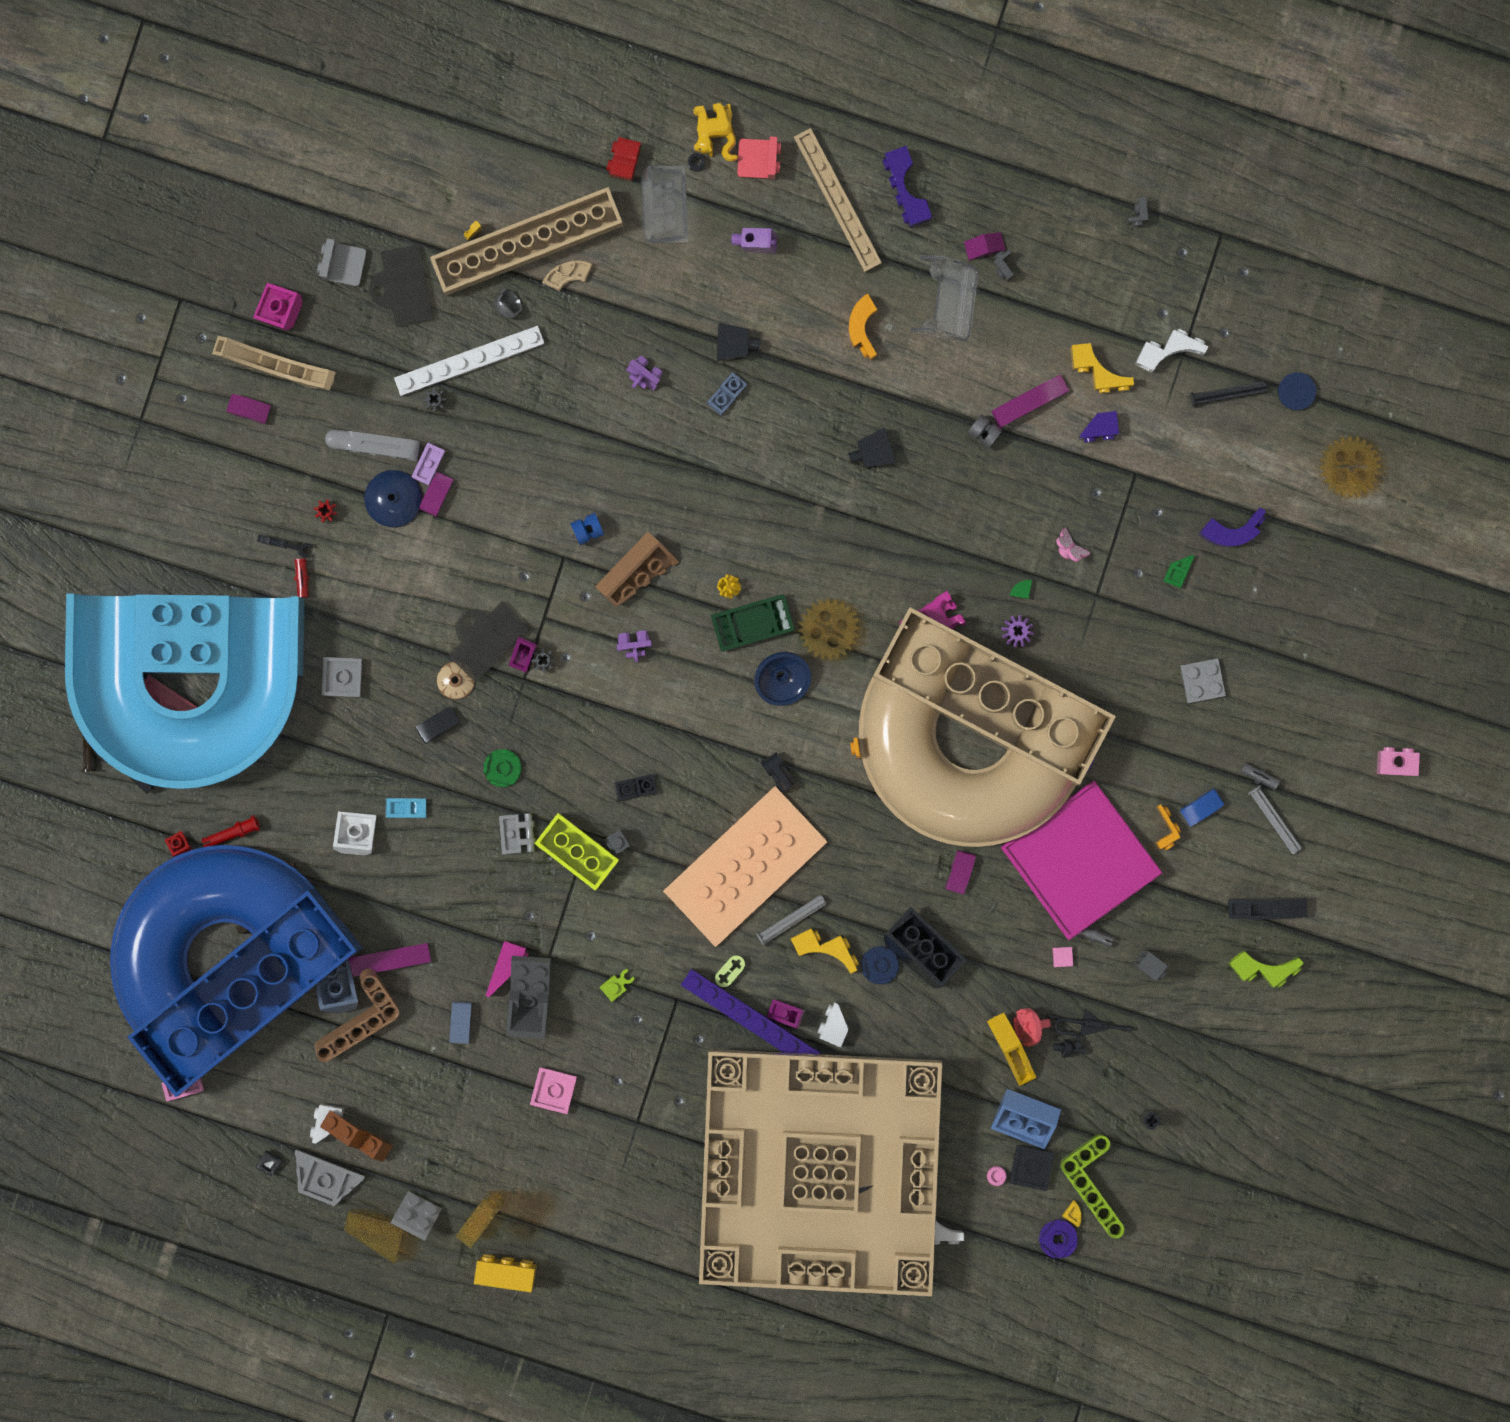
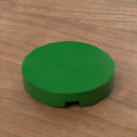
M498 749L487 756L483 772L491 784L497 787H508L519 779L522 765L519 757L514 752L507 749Z

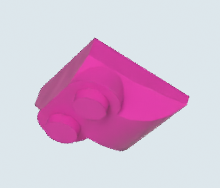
M267 283L253 318L282 330H289L294 326L301 309V295Z

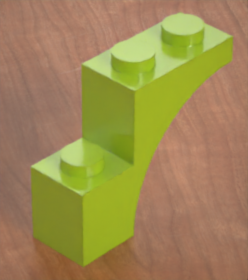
M1241 951L1227 962L1242 981H1251L1257 976L1256 972L1259 971L1273 988L1275 986L1277 988L1281 987L1287 982L1285 978L1290 974L1292 976L1296 975L1302 970L1300 966L1304 964L1300 958L1296 957L1284 964L1265 965L1252 959L1245 951Z

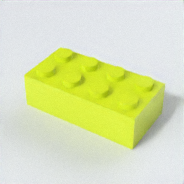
M557 813L534 843L595 891L619 862L617 857L560 813Z

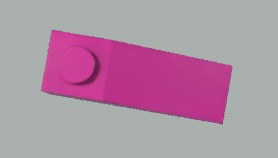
M504 941L486 993L487 997H490L511 977L512 956H529V953L526 952V947Z

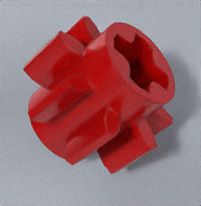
M329 499L326 500V503H322L319 500L318 508H313L318 513L314 517H322V523L326 519L333 522L331 517L338 515L333 510L336 505L332 504L330 506ZM327 506V509L330 510V513H326L324 516L321 510L325 509Z

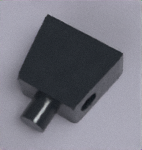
M718 323L717 362L748 358V349H760V338H749V329Z
M885 428L857 441L858 450L848 453L851 464L862 461L864 469L889 466L896 463Z

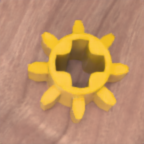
M726 574L725 578H721L717 584L718 590L721 591L719 595L732 599L733 595H738L741 591V584L738 582L739 578Z

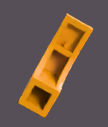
M867 293L856 303L851 312L848 332L853 348L861 345L859 349L863 357H868L869 360L877 357V353L865 334V324L873 314L877 313V308Z

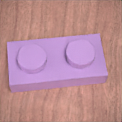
M427 443L412 478L429 486L445 454V450Z

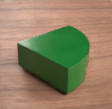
M1024 580L1017 583L1012 588L1009 596L1029 599L1032 580Z

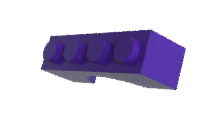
M907 146L885 153V159L882 160L883 166L886 171L889 170L890 172L889 182L892 189L895 188L898 195H895L898 206L903 208L902 218L904 223L912 228L931 221L932 215L926 199L913 197L908 193L904 185V176L913 165Z

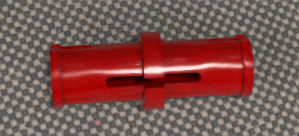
M294 559L296 573L294 581H296L297 597H309L308 580L310 579L307 576V560Z

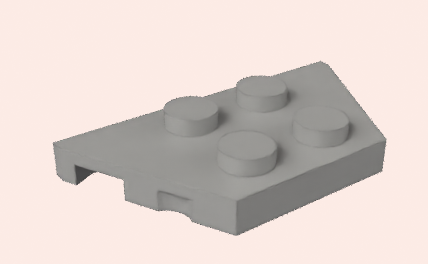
M295 1150L298 1192L335 1206L365 1179V1175L301 1150Z

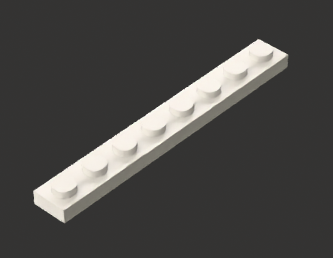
M535 326L397 376L394 379L400 396H404L545 344L539 327Z

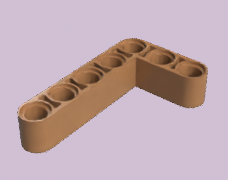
M373 969L363 970L360 973L362 988L374 1006L319 1039L314 1045L316 1057L319 1061H330L398 1018L399 1010L396 1001ZM367 978H373L372 982H365ZM377 993H384L381 997H375ZM389 1007L394 1008V1009H393L392 1011H390V1012H386V1011H385V1010H386L387 1008H389ZM371 1018H377L376 1021L369 1022ZM354 1028H361L358 1032H352ZM344 1038L342 1042H336L337 1039ZM323 1048L328 1049L326 1052H319Z

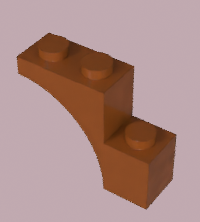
M329 1110L320 1126L347 1146L359 1149L372 1159L384 1162L393 1147L391 1143L379 1135L353 1124Z

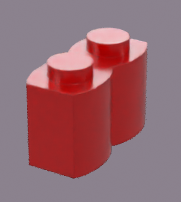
M618 137L617 142H613L611 152L614 153L612 160L609 159L607 165L610 177L632 182L640 154L641 142Z

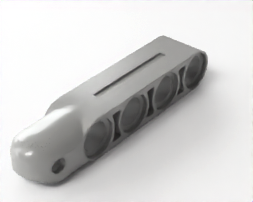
M337 429L328 431L325 436L326 444L332 449L418 461L420 441Z

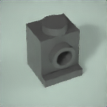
M621 830L605 839L608 848L614 856L631 846Z

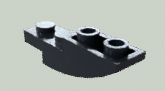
M1307 898L1228 899L1229 919L1262 920L1307 917Z

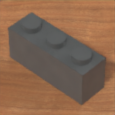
M1143 950L1132 963V966L1153 981H1157V979L1162 980L1168 972L1165 970L1168 966L1146 950Z

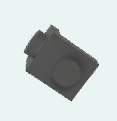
M1010 250L999 252L995 256L996 260L993 262V265L996 267V274L1001 280L1005 279L1006 282L1014 276L1004 262L1011 255Z

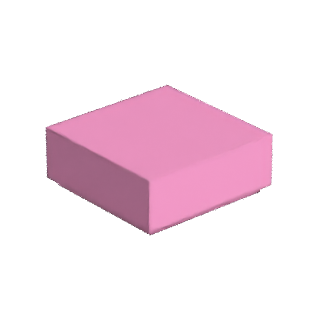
M1072 947L1052 948L1053 967L1073 966Z

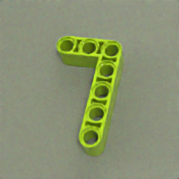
M1097 1134L1061 1160L1060 1168L1107 1234L1112 1238H1120L1124 1234L1123 1224L1083 1170L1084 1167L1104 1154L1110 1147L1109 1139L1105 1135ZM1100 1138L1106 1141L1103 1148L1096 1147V1141ZM1083 1150H1089L1090 1157L1086 1160L1080 1158V1153ZM1068 1161L1074 1162V1169L1071 1171L1065 1170L1064 1167ZM1079 1177H1085L1086 1183L1082 1187L1076 1185V1180ZM1096 1193V1201L1088 1202V1194ZM1102 1208L1108 1209V1215L1105 1218L1099 1217V1211ZM1113 1224L1120 1226V1230L1116 1234L1110 1232V1227Z

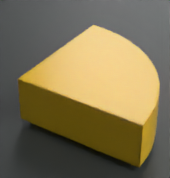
M478 221L472 223L470 229L464 232V237L467 241L482 230Z
M1073 1200L1062 1216L1079 1227L1081 1223V1210Z

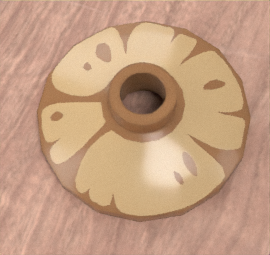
M454 661L447 663L440 669L437 675L438 689L444 696L450 699L458 700L465 698L474 687L475 677L473 671L462 662ZM453 677H458L459 681L457 684L452 683Z

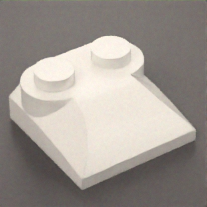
M338 811L333 850L343 854H371L376 815Z

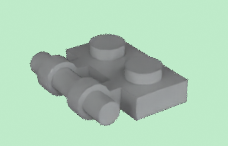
M532 813L524 814L525 822H519V814L499 816L502 854L522 853L521 845H527V852H535L534 843L536 838H534L533 833L535 821L532 820ZM525 827L526 839H521L520 828Z

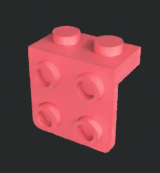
M770 136V140L741 139L739 141L737 171L739 177L775 179L776 173L780 171V162L776 161V156L781 152V143L777 142V137Z

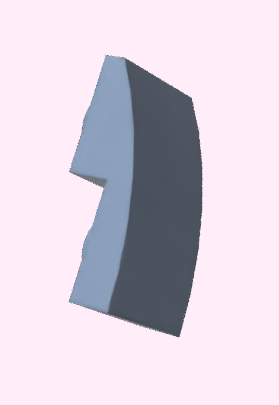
M732 372L708 400L707 405L722 416L747 384Z
M452 1001L449 1043H469L471 1002Z

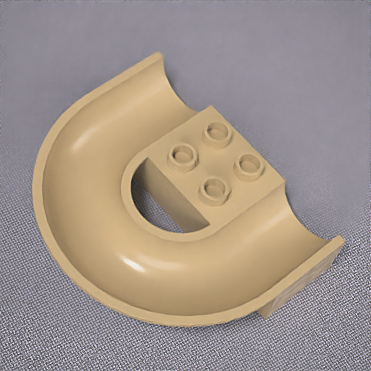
M909 607L865 692L859 718V744L863 765L874 790L887 808L903 823L922 835L947 844L970 847L991 846L1009 842L1028 834L1048 821L1061 808L1075 786L1081 784L1116 716ZM942 714L1008 749L998 762L984 769L969 770L956 766L943 755L938 746L936 723L939 715Z

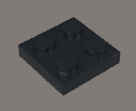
M1016 1145L1008 1183L1047 1191L1055 1153Z

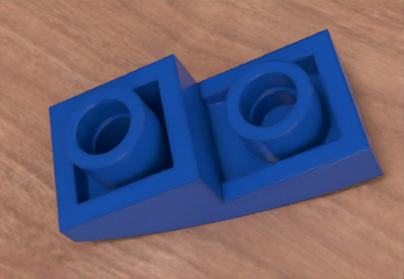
M1215 788L1199 796L1194 802L1181 808L1180 812L1191 827L1221 808L1224 802Z

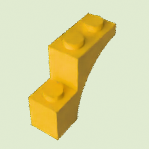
M1091 343L1072 345L1070 347L1073 370H1078V373L1089 372V369L1092 368L1094 391H1099V394L1110 393V389H1118V392L1129 391V387H1133V377L1115 375L1101 366L1093 353Z
M810 928L791 938L799 956L811 952L826 953L839 959L847 967L850 974L857 971L856 966L859 964L855 955L850 956L847 950L851 947L846 937L842 939L839 935L819 945L818 942L821 941L817 930L812 931Z

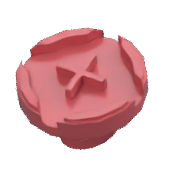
M1030 1008L1018 1010L1016 1012L1017 1017H1014L1013 1021L1014 1031L1018 1039L1023 1042L1021 1044L1027 1047L1037 1045L1041 1040L1042 1029L1051 1027L1050 1018L1039 1020L1036 1012Z

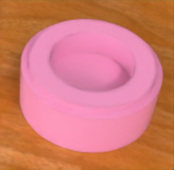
M993 1166L987 1172V1179L990 1184L1000 1186L1006 1180V1172L999 1166Z

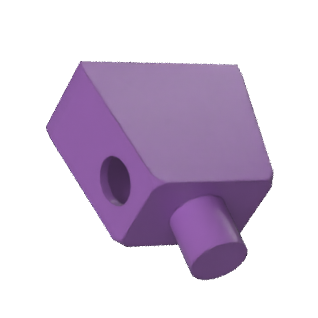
M743 228L742 234H732L731 242L732 245H741V248L746 252L776 254L778 235L772 229Z

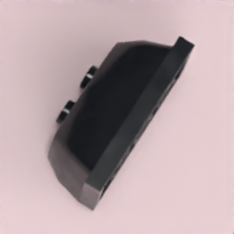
M912 907L884 935L886 946L927 985L933 988H942L967 960Z

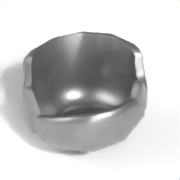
M503 289L494 299L496 311L504 318L512 319L523 309L521 301L511 290Z

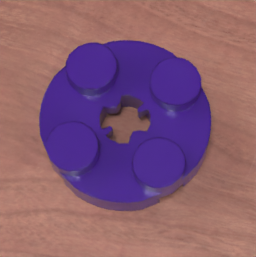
M1054 1219L1049 1221L1040 1231V1246L1052 1258L1068 1257L1077 1247L1076 1230L1065 1220ZM1062 1234V1239H1064L1063 1242H1057L1055 1244L1053 1242V1240H1055V1238H1053L1054 1235Z

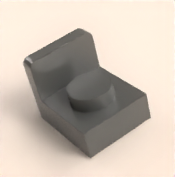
M1140 197L1137 203H1134V212L1138 217H1130L1127 220L1128 224H1132V227L1144 226V223L1148 221L1146 197Z

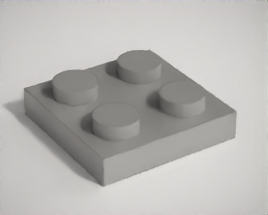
M323 657L322 696L361 697L363 659Z
M1218 658L1180 666L1187 703L1226 696Z
M408 1191L391 1223L425 1241L442 1208Z

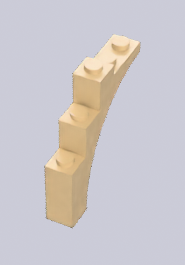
M218 336L212 352L215 356L246 368L286 379L308 388L330 391L334 383L336 373L334 371L290 360L227 337Z

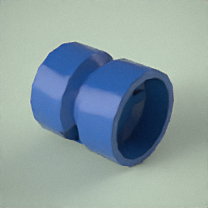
M595 512L585 516L583 521L578 519L570 523L580 546L590 542V538L597 539L604 536ZM591 524L593 530L588 532L585 526Z

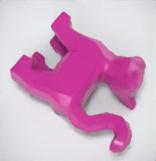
M948 591L937 596L923 609L917 610L952 630L958 625H966L961 614L951 618L946 616L945 613L948 610L954 611L957 609L954 601H950L952 598Z

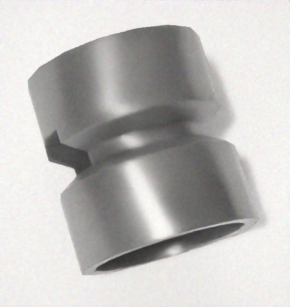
M981 414L967 434L974 440L979 439L980 444L989 449L1003 430L996 424L991 425L990 420ZM985 430L989 433L988 436L983 434Z

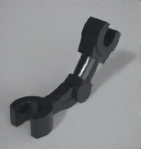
M260 534L257 542L297 550L298 555L304 558L309 557V555L303 552V548L312 547L309 543L294 545L285 540Z

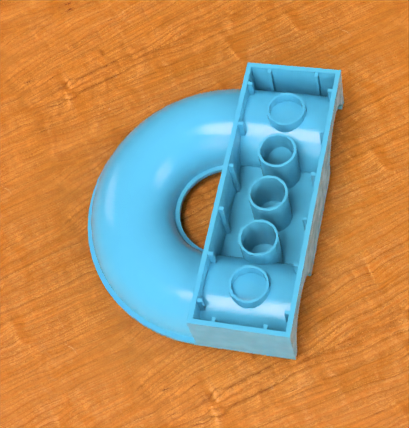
M66 594L65 684L68 702L73 717L87 742L99 756L121 773L135 780L164 788L185 789L212 785L231 778L250 767L264 755L282 732L294 704L298 676H303V598L297 596L288 598H246L215 595L90 596ZM143 674L220 675L215 692L203 705L188 711H174L161 706L150 696L144 683Z

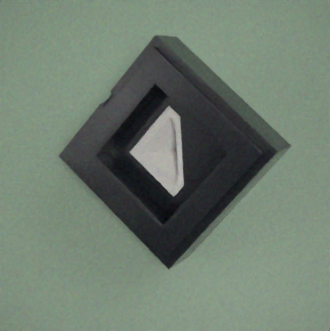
M265 1150L257 1162L256 1168L272 1177L281 1164L282 1158Z

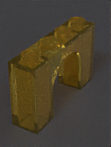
M488 1191L455 1237L472 1248L503 1205V1197L495 1191L492 1193Z

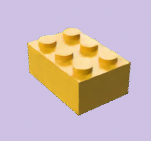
M484 1254L477 1260L474 1284L532 1292L537 1265L533 1264L531 1260L515 1262L514 1258L511 1257L495 1259V1255Z

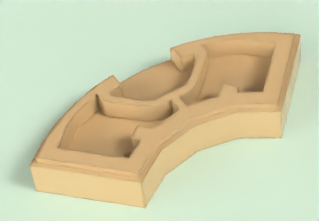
M585 261L563 263L553 268L546 275L542 283L560 291L569 282H585L593 264Z

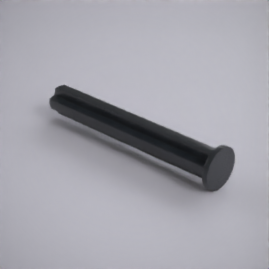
M1258 382L1196 394L1191 392V403L1193 407H1196L1199 404L1262 394L1267 392L1266 382Z

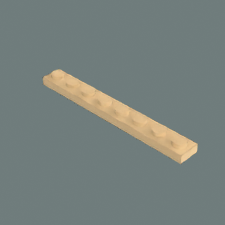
M810 128L794 136L795 142L864 273L882 264L812 129Z

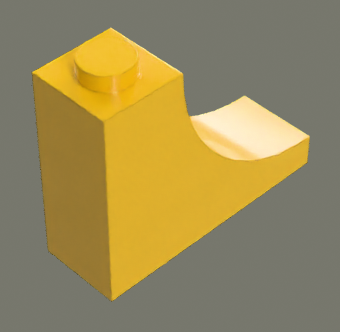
M1005 1013L988 1020L987 1023L1018 1085L1021 1086L1035 1079L1036 1075Z

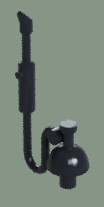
M1059 1018L1054 1023L1055 1031L1059 1034L1075 1036L1077 1041L1074 1044L1075 1047L1068 1039H1064L1062 1044L1054 1043L1053 1051L1061 1052L1062 1058L1071 1056L1073 1052L1085 1055V1047H1082L1079 1035L1075 1032L1059 1030V1022L1083 1024L1084 1027L1105 1030L1108 1028L1119 1029L1126 1032L1133 1031L1134 1029L1125 1025H1111L1104 1021Z

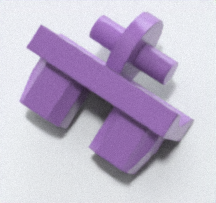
M643 356L638 357L636 360L632 359L626 369L631 374L629 378L634 381L631 387L635 389L639 385L645 389L647 386L654 391L663 372L657 367H654L651 372L645 369L648 361Z
M646 630L637 631L638 642L630 643L629 633L619 634L617 650L633 649V652H626V658L634 657V662H639L638 657L645 656V650L637 651V649L652 647V642L649 640Z

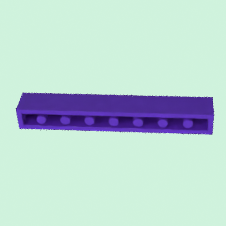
M692 968L683 980L682 987L782 1052L821 1054L818 1050Z

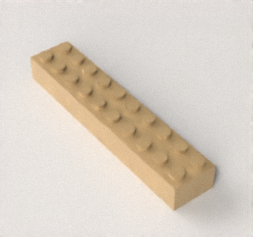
M609 187L431 256L430 259L443 292L447 296L623 227V222Z

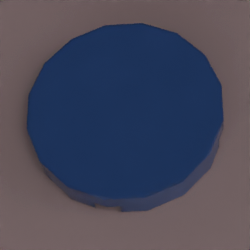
M1301 372L1285 376L1280 381L1277 389L1281 404L1293 411L1309 407L1316 396V386L1313 380Z
M876 946L864 954L861 960V970L868 981L874 984H886L896 977L899 970V961L896 954L889 948Z

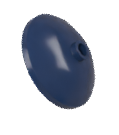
M387 470L377 474L369 482L365 490L364 502L368 514L377 523L386 527H400L408 524L416 517L420 510L422 494L419 485L409 474L399 470ZM390 494L395 495V499L393 501H390L388 499Z
M778 652L768 656L760 663L754 676V685L758 695L767 703L777 706L789 705L798 701L805 695L811 683V671L808 664L801 656L791 652Z

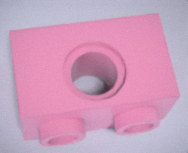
M1384 747L1383 751H1378L1377 774L1419 776L1420 753H1414V749L1403 748V752H1395V748ZM1397 756L1403 760L1400 767L1394 764V759Z

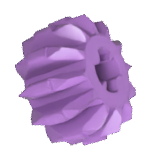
M1022 615L1018 616L1017 621L1014 616H1011L1012 624L1005 620L1004 623L1008 628H1001L1002 631H1007V634L1002 635V638L1009 636L1010 639L1006 644L1009 645L1013 640V647H1017L1018 641L1021 647H1024L1023 639L1029 643L1031 639L1027 635H1034V632L1028 631V629L1033 627V624L1025 625L1029 621L1028 618L1021 622ZM1014 627H1021V636L1019 634L1017 636L1014 635Z

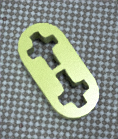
M732 956L717 972L715 976L717 985L720 987L729 986L745 967V961L741 956ZM733 959L735 961L741 960L740 969L736 967L733 971L730 970L733 966L731 962ZM729 971L731 974L727 977L728 983H720L719 975H725Z

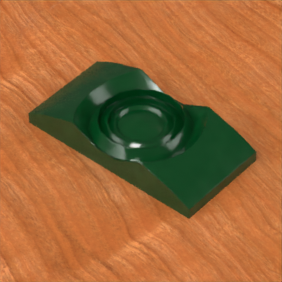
M784 594L710 615L721 652L795 631Z

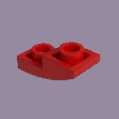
M182 831L165 839L173 857L193 850Z

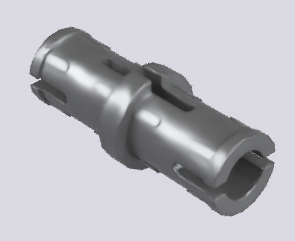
M1245 763L1240 771L1241 774L1254 779L1255 783H1261L1274 791L1280 782V779L1265 773V770H1259L1248 763Z
M1087 927L1078 934L1090 939L1092 943L1095 941L1109 948L1112 945L1109 941L1113 942L1114 936L1100 932L1098 928Z

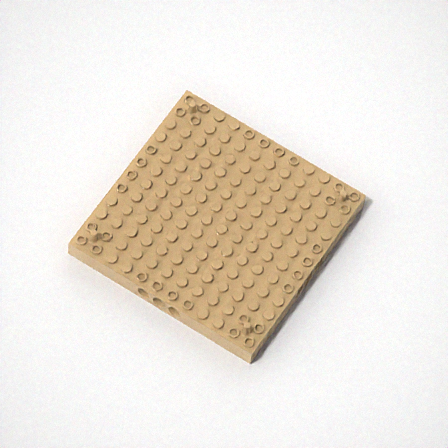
M710 1049L708 1052L699 1284L932 1296L942 1060ZM872 1186L867 1191L859 1193V1188Z

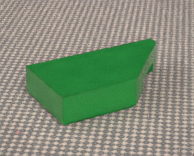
M1190 555L1171 563L1163 582L1181 589L1195 556Z

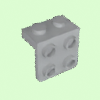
M327 239L321 249L323 260L319 262L317 268L320 278L346 285L359 286L366 258V250L339 244L335 240Z

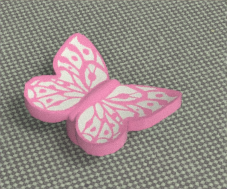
M1066 527L1061 531L1056 541L1060 547L1059 553L1065 559L1071 558L1073 561L1078 562L1091 554V552L1073 543Z

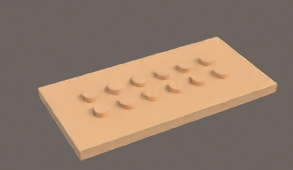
M774 786L663 892L716 947L819 851L827 841Z

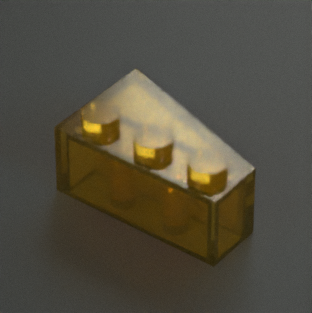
M351 1209L348 1212L344 1231L395 1264L397 1262L405 1230L392 1224L390 1219Z

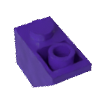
M1117 412L1097 413L1080 434L1079 440H1084V443L1095 442V438H1103V441L1114 440L1115 436L1119 434Z

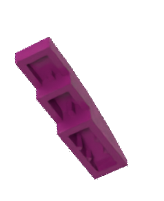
M1060 374L995 408L991 412L1001 428L1069 392V389Z
M428 943L348 959L352 977L360 976V973L365 969L382 972L431 962Z

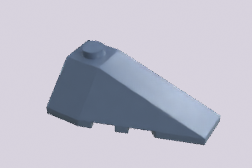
M346 960L317 984L316 995L320 1011L341 1013L357 1010L358 999L349 960Z

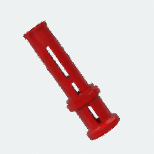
M251 815V818L245 821H237L235 826L202 838V843L210 841V843L203 846H216L238 836L243 838L247 833L255 830L258 832L261 828L256 816Z

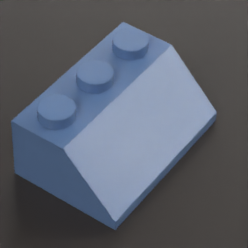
M1007 1089L1000 1102L991 1129L1045 1149L1057 1126L1061 1109Z

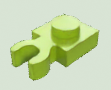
M628 969L621 972L619 979L614 975L600 986L611 1002L627 990L624 987L625 983L629 984L634 981V976L629 980L625 979L624 975L629 971Z

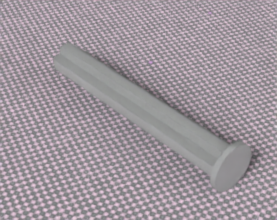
M1261 785L1256 786L1248 792V795L1251 794L1292 854L1297 853L1301 849L1300 844L1260 789Z
M821 895L817 896L763 932L756 933L762 945L765 946V943L826 905V901Z

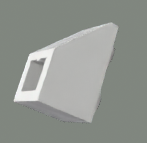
M834 1002L833 1006L829 1004L825 1013L828 1018L825 1023H821L817 1033L820 1034V1039L841 1047L848 1028L838 1003Z
M321 1103L319 1108H315L314 1119L317 1120L316 1125L312 1126L310 1138H313L312 1143L316 1144L330 1134L320 1127L329 1110L343 1117V1107Z

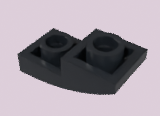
M448 707L425 720L415 729L423 742L427 744L442 736V733L459 725L460 721L452 708Z
M653 774L614 782L617 801L657 793Z

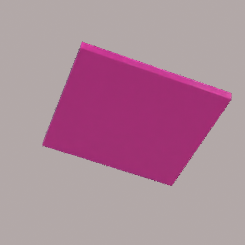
M1092 781L1067 799L1061 808L1041 826L1001 846L1003 852L1068 941L1162 874L1156 863L1095 781Z

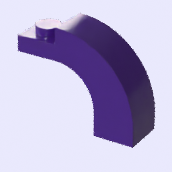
M1261 507L1258 508L1248 522L1239 529L1225 528L1212 518L1198 535L1207 542L1220 547L1228 548L1243 545L1260 533L1255 526L1259 527L1266 519L1263 516L1266 511Z

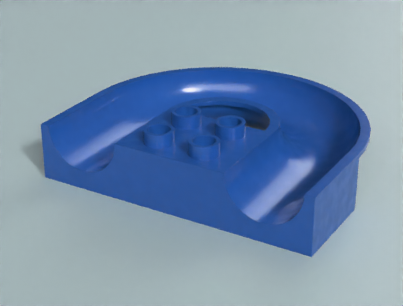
M234 845L207 846L185 852L164 862L145 877L131 893L118 917L113 933L110 954L111 979L119 1006L127 1022L134 1030L127 1038L171 1093L178 1097L189 1090L193 1084L273 1022L310 992L315 985L350 957L358 953L363 947L315 887L294 867L271 854L253 848ZM229 922L238 924L253 934L197 981L194 982L192 980L187 963L188 951L192 941L200 931L215 923Z

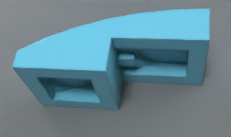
M386 798V818H426V799Z

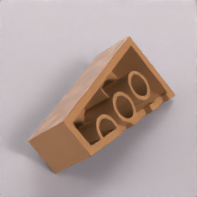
M647 532L595 588L617 607L633 596L638 588L650 584L649 580L657 575L661 576L666 572V568L671 565L675 566L679 561L655 537Z

